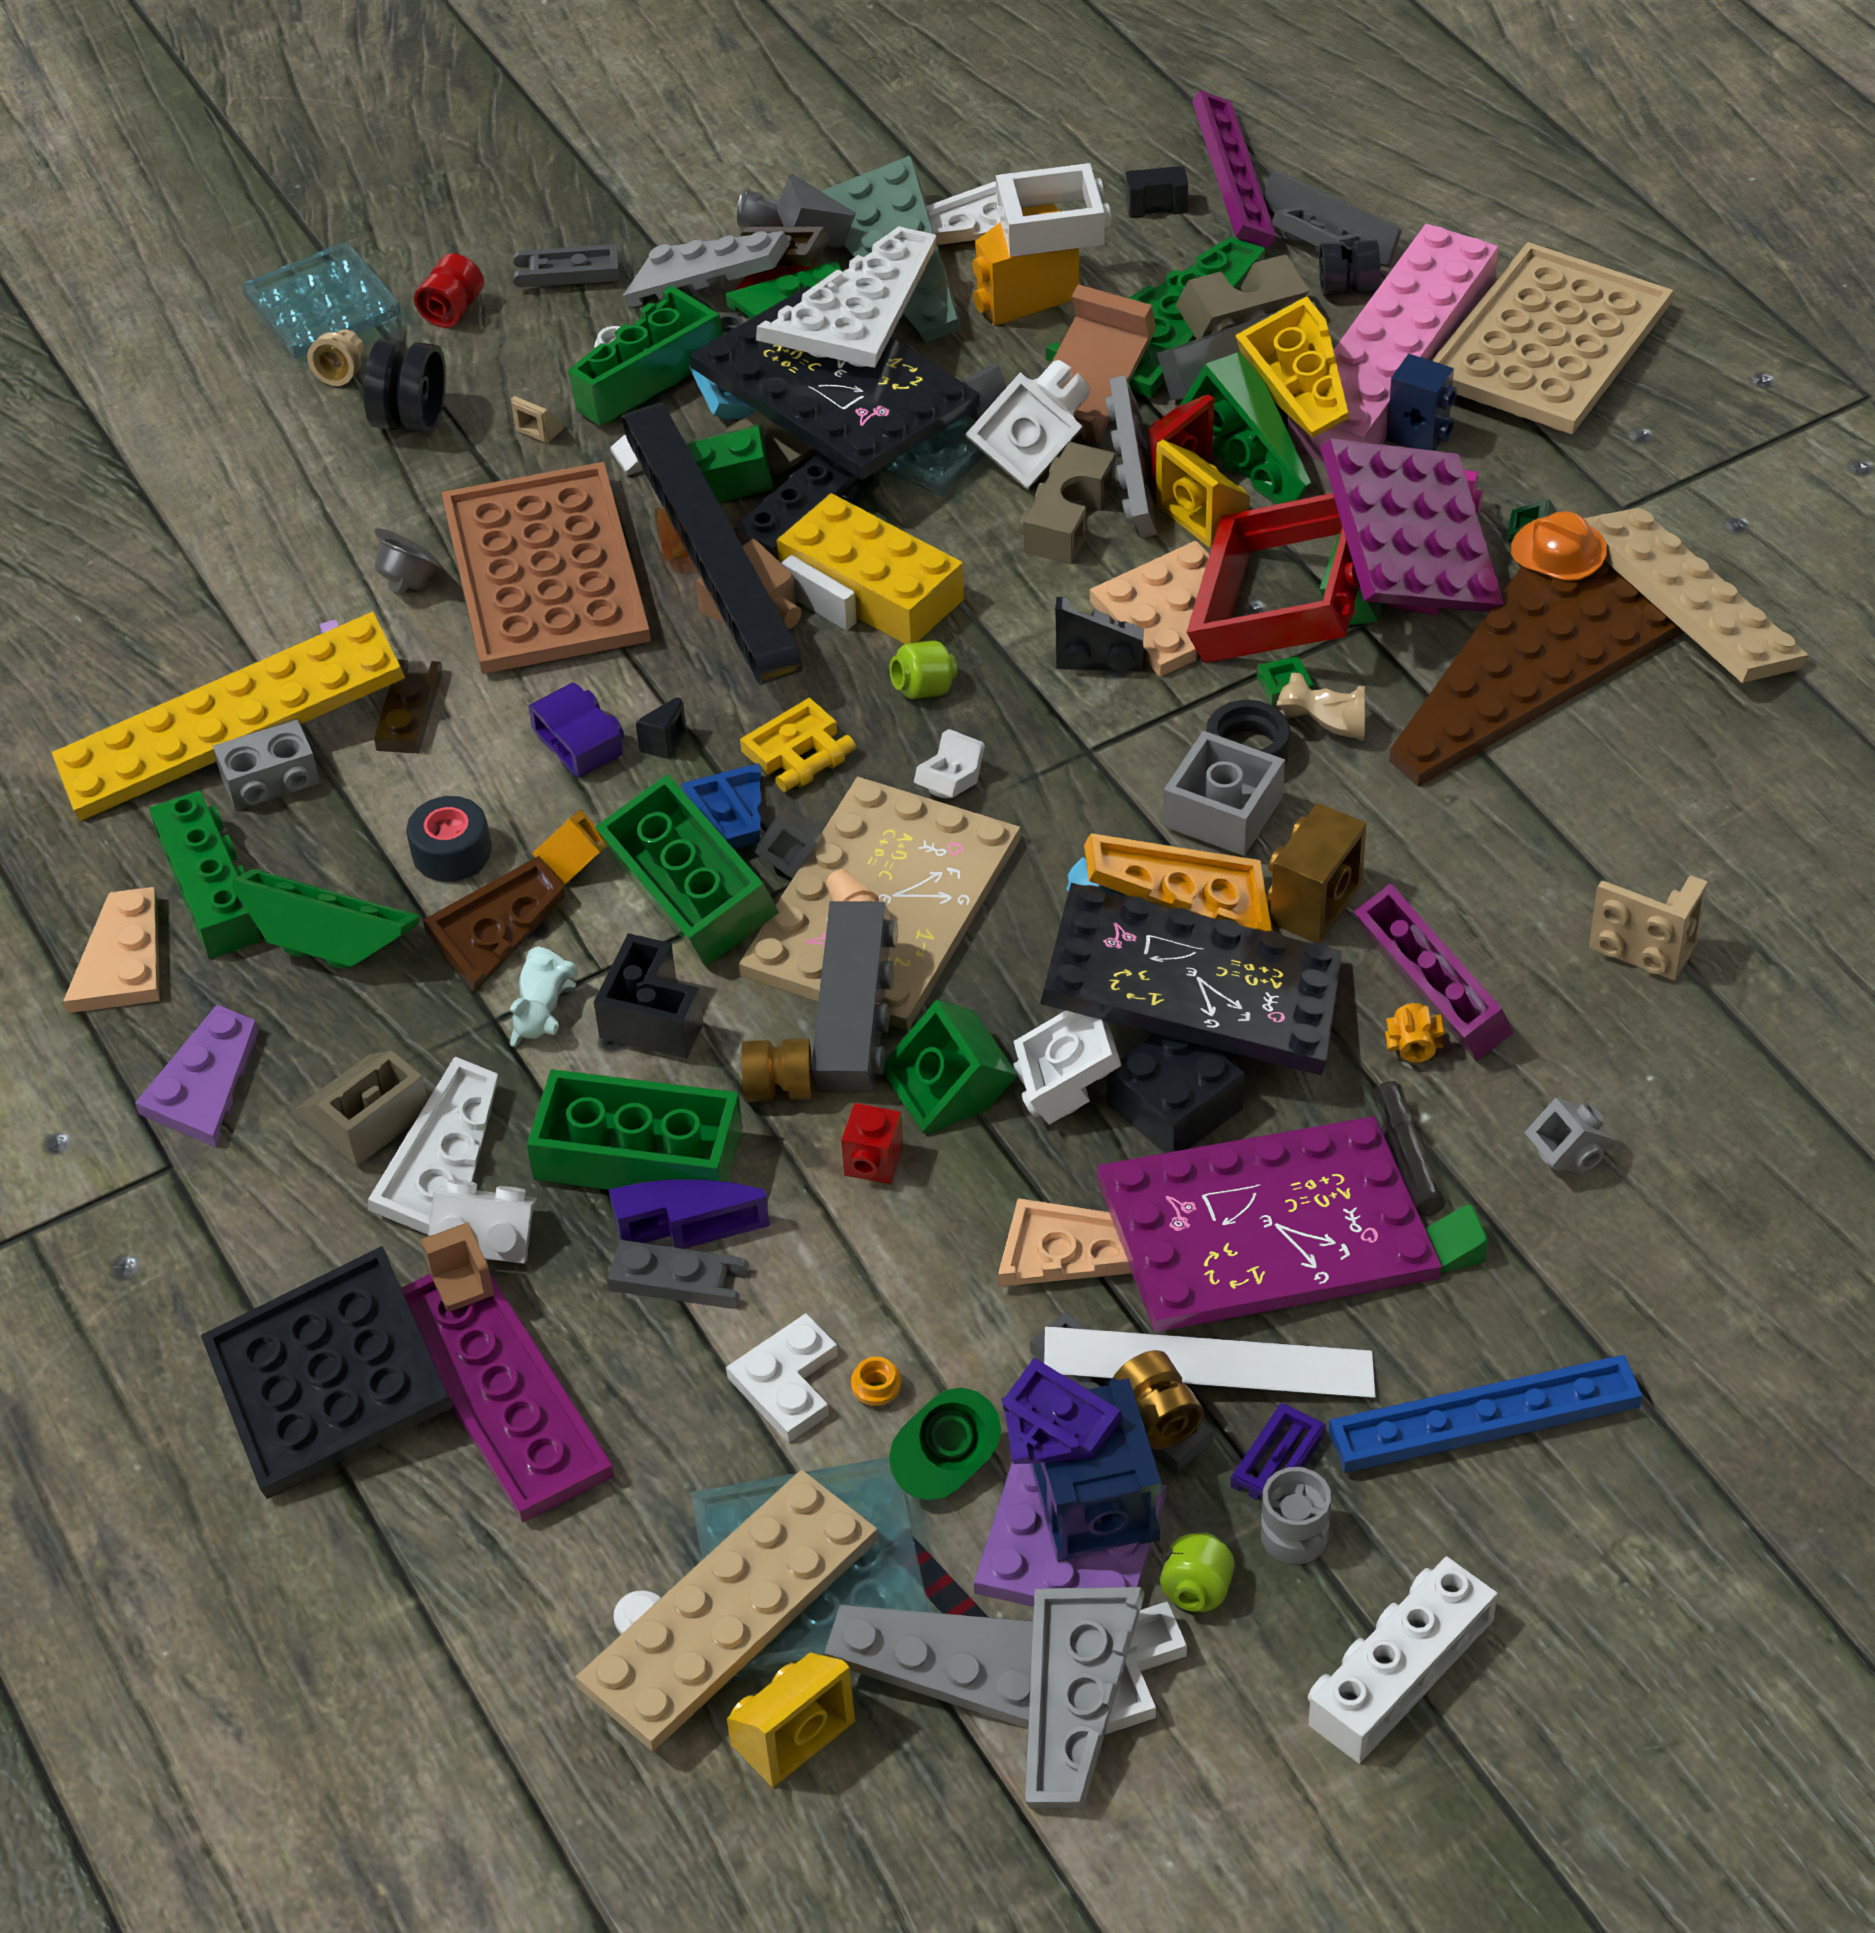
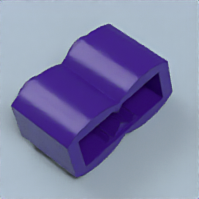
M572 682L528 705L531 726L537 736L550 750L556 753L564 766L577 778L623 755L621 740L624 739V731L622 726L613 715L608 717L600 710L599 703L590 690L584 691L579 685Z

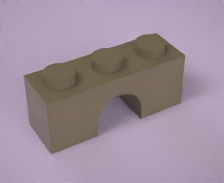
M1285 254L1255 262L1241 286L1242 291L1231 286L1222 271L1191 279L1186 284L1176 307L1196 339L1282 310L1306 297L1309 289Z
M1068 442L1061 456H1056L1053 459L1046 483L1039 484L1033 506L1022 514L1019 533L1024 535V553L1072 564L1086 539V507L1101 511L1115 486V453Z

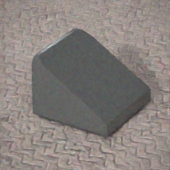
M996 363L963 380L964 384L980 393V407L967 415L977 422L1007 388L1000 367Z

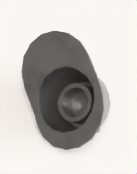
M376 528L374 530V534L379 540L375 570L388 580L390 590L398 594H402L407 588L422 590L426 587L437 569L444 568L439 565L430 552L415 542L386 529Z

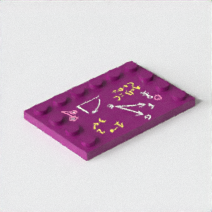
M1375 1116L1101 1164L1097 1167L1096 1179L1128 1259V1264L1154 1332L1439 1279L1442 1266Z

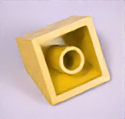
M1161 440L1157 443L1156 506L1211 549L1221 516L1249 510L1250 495L1241 486L1234 484L1221 474L1214 465L1208 464L1196 453L1166 440Z
M810 1652L796 1664L789 1663L782 1667L774 1676L772 1683L757 1695L743 1698L733 1708L730 1716L727 1717L731 1746L772 1788L855 1722L850 1667L841 1659Z

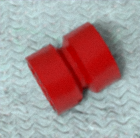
M455 253L446 254L439 260L430 275L425 278L415 291L413 299L416 309L426 321L442 328L453 327L465 314L467 307L474 302L483 290L485 284L483 274L479 267L465 256Z

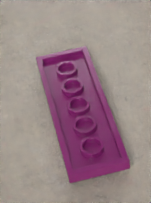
M428 1274L402 1288L452 1401L453 1411L521 1522L523 1523L614 1477L611 1462L491 1274L494 1296L454 1311H447L432 1277Z

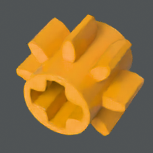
M1418 1003L1406 1004L1396 1010L1394 1018L1386 1019L1388 1031L1385 1032L1388 1051L1400 1049V1055L1405 1061L1412 1063L1424 1062L1434 1056L1436 1048L1444 1047L1442 1035L1445 1034L1442 1015L1430 1017L1428 1006Z

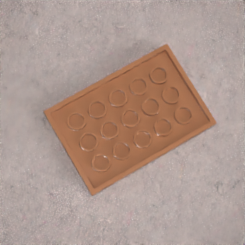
M604 462L441 492L482 674L651 642L648 622Z

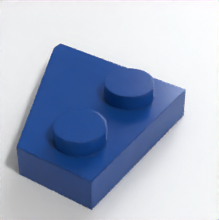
M759 763L681 783L682 791L734 850L759 843L761 823V766Z

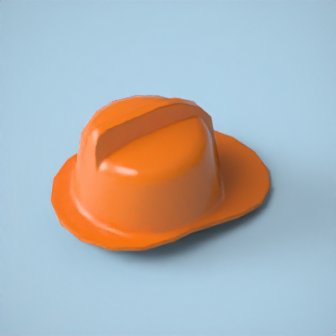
M1563 511L1538 518L1526 524L1516 533L1511 543V555L1517 564L1526 569L1555 579L1573 581L1592 575L1602 566L1607 556V544L1602 534L1589 526L1584 518L1576 513Z

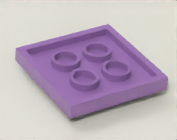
M1012 1461L974 1580V1593L1034 1607L1035 1589L1140 1587L1153 1542L1141 1545L1137 1542L1078 1555V1558L1057 1562L1030 1464H1013ZM1163 1484L1161 1485V1495L1156 1496L1158 1523L1166 1498V1485Z

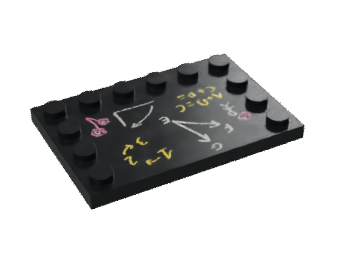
M810 286L804 287L690 354V368L861 480L980 407L979 392L891 337L875 368L869 366L858 367L847 361L830 357H815L808 352L757 341V326L765 320L770 323L778 318V311L786 305L794 307L802 301V294L811 289Z
M1071 883L1040 1004L1322 1075L1327 1058L1342 951L1332 949L1322 943H1309L1285 937L1275 931L1265 932L1241 926L1231 920H1218L1194 914L1184 908L1174 909L1148 902L1140 897H1127L1103 891L1101 888L1093 885L1083 886Z

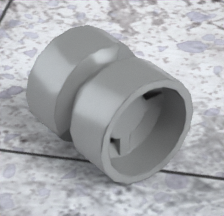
M1288 1467L1275 1472L1267 1479L1263 1488L1261 1542L1267 1553L1276 1560L1286 1564H1305L1313 1561L1324 1552L1328 1543L1331 1490L1326 1480L1315 1471L1304 1467Z

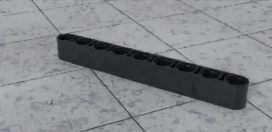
M659 402L623 414L621 419L627 441L757 683L762 686L801 672L803 669L802 660L794 639L665 405Z

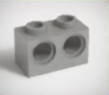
M298 719L213 745L219 773L235 811L320 784L313 752Z

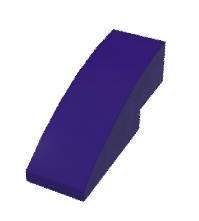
M663 1180L609 1189L613 1218L620 1240L646 1243L670 1236L674 1248L685 1249L770 1226L766 1194L764 1189L712 1180Z

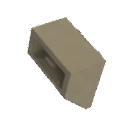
M390 1050L366 1056L296 1107L295 1111L303 1121L355 1166H358L412 1126L426 1105L428 1098L423 1076L395 1052Z

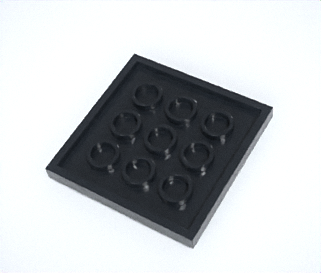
M383 1246L201 1334L202 1341L259 1489L266 1499L454 1407L391 1260Z

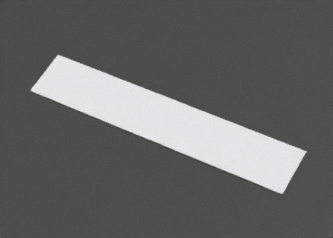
M1045 1326L1044 1364L1062 1375L1113 1378L1120 1367L1133 1357L1147 1351L1159 1350L1164 1351L1182 1376V1383L1375 1398L1372 1351Z

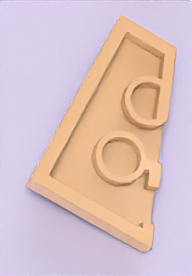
M155 887L110 892L63 1000L67 1013L160 1001L158 897Z
M1018 1198L998 1273V1287L1132 1274L1109 1212Z

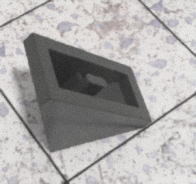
M793 174L788 176L776 208L784 227H824L830 236L826 246L837 248L844 246L856 215L854 211Z

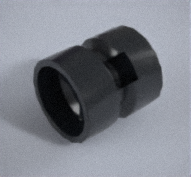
M1377 240L1354 241L1351 247H1347L1344 242L1320 243L1319 277L1322 295L1343 294L1347 291L1348 287H1352L1356 293L1377 291L1380 287L1381 271Z

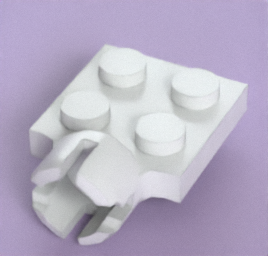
M1060 360L1053 361L1040 377L1034 380L1026 378L1020 372L965 434L969 441L1027 491L1050 467L1053 459L1064 451L1068 442H1072L1082 430V425L1076 421L1074 414L1089 396L1090 387L1085 379L1077 373L1061 389L1071 378L1072 374L1069 371L1072 367Z

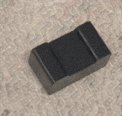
M1177 166L1127 171L1126 205L1129 217L1138 218L1144 217L1145 214L1170 211L1173 214L1187 213L1189 183L1185 167Z

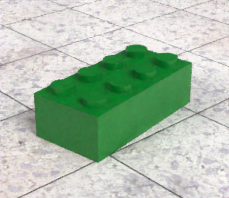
M668 773L595 826L611 856L705 967L779 914L764 883Z
M550 1069L526 1144L533 1180L608 1190L637 1183L663 1180H712L728 1182L743 1129L739 1092Z

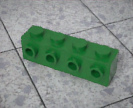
M199 790L149 807L157 838L208 959L261 942L258 927L232 889L233 879L244 874L245 871L242 865L234 867L232 861L237 860V856L229 835L220 836L219 831L224 830L216 805L207 807Z

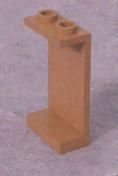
M1078 284L1071 296L1076 316L1053 361L1060 360L1072 367L1069 371L1072 376L1061 389L1077 373L1089 385V396L1074 414L1076 421L1082 425V430L1073 441H1086L1098 445L1110 421L1105 397L1112 396L1109 379L1126 375L1128 383L1130 382L1156 331V324L1152 305Z

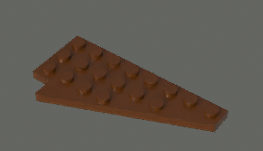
M1605 560L1602 566L1592 575L1573 581L1555 579L1521 566L1501 594L1504 605L1492 607L1390 748L1389 762L1419 787L1680 636L1684 631Z

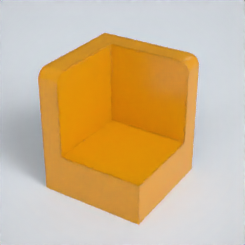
M580 809L532 854L534 857L540 856L559 881L565 885L606 846L595 829V823Z

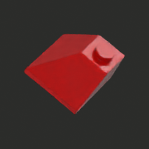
M1207 394L1178 406L1162 419L1156 420L1148 429V464L1154 501H1156L1158 442L1166 440L1196 453L1208 464L1212 461L1214 397Z

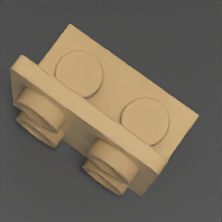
M1690 875L1680 892L1677 890L1671 892L1666 904L1609 882L1601 881L1596 889L1589 947L1608 957H1615L1643 968L1650 973L1676 981L1698 942L1708 881Z

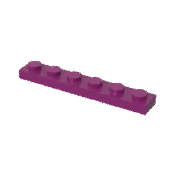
M1199 90L1192 103L1235 237L1269 249L1276 238V234L1232 101Z

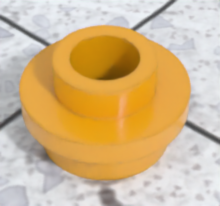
M878 1356L866 1358L858 1364L852 1373L851 1389L853 1395L866 1405H885L893 1401L901 1391V1374L896 1366L886 1358ZM874 1382H881V1383H883L882 1385H879V1386H871V1385H870L871 1383H874Z

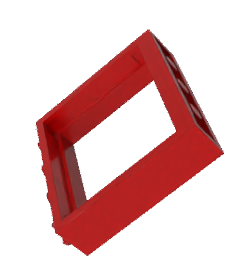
M1329 493L1221 516L1186 632L1203 663L1346 637L1350 620L1355 614V600L1360 585L1334 494ZM1340 534L1323 601L1232 618L1251 552Z

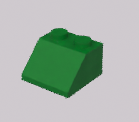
M762 423L685 442L718 503L774 489Z
M938 999L887 1057L884 1070L886 1078L922 1133L926 1134L933 1133L989 1109L1018 1076L974 1010Z

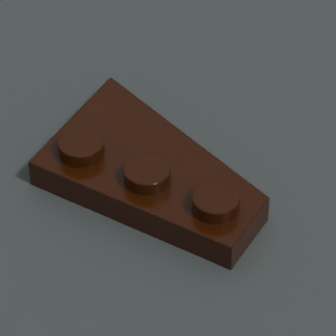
M537 856L423 919L424 930L473 993H475L565 897L564 886L542 858Z

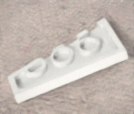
M458 1057L453 1058L368 1198L369 1211L427 1235L429 1234L433 1193L440 1186H447L448 1180L473 1182L497 1088V1073Z

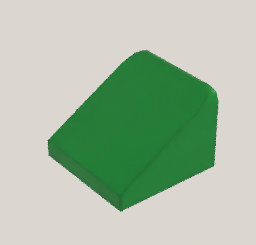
M1471 1204L1460 1207L1425 1228L1442 1266L1440 1273L1486 1261L1488 1240Z

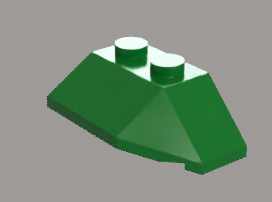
M255 868L233 879L232 889L268 943L284 947V951L293 956L312 955L326 959V964L335 968H351L411 930L420 922L421 915L386 907L273 875Z

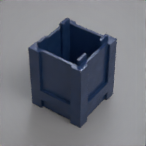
M1112 1378L1108 1386L1088 1389L1093 1394L1120 1409L1123 1416L1121 1422L1092 1458L1030 1464L1057 1562L1075 1559L1081 1554L1137 1542L1141 1545L1160 1541L1161 1529L1156 1516V1496L1161 1495L1162 1483L1129 1378L1118 1381L1116 1378Z

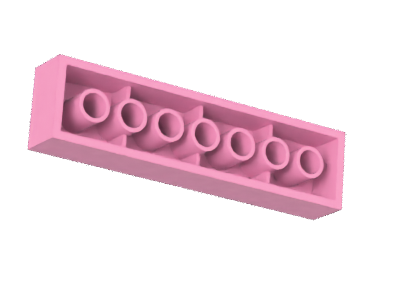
M1430 224L1423 226L1334 348L1350 418L1313 438L1288 415L1287 431L1297 453L1324 461L1320 446L1330 438L1374 444L1384 443L1387 438L1391 377L1408 353L1432 360L1495 283L1498 245L1452 232L1442 227Z

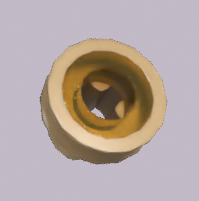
M350 330L327 332L319 336L309 347L307 354L309 367L314 375L323 383L331 386H342L348 383L360 370L361 358L365 350L364 344L356 333Z

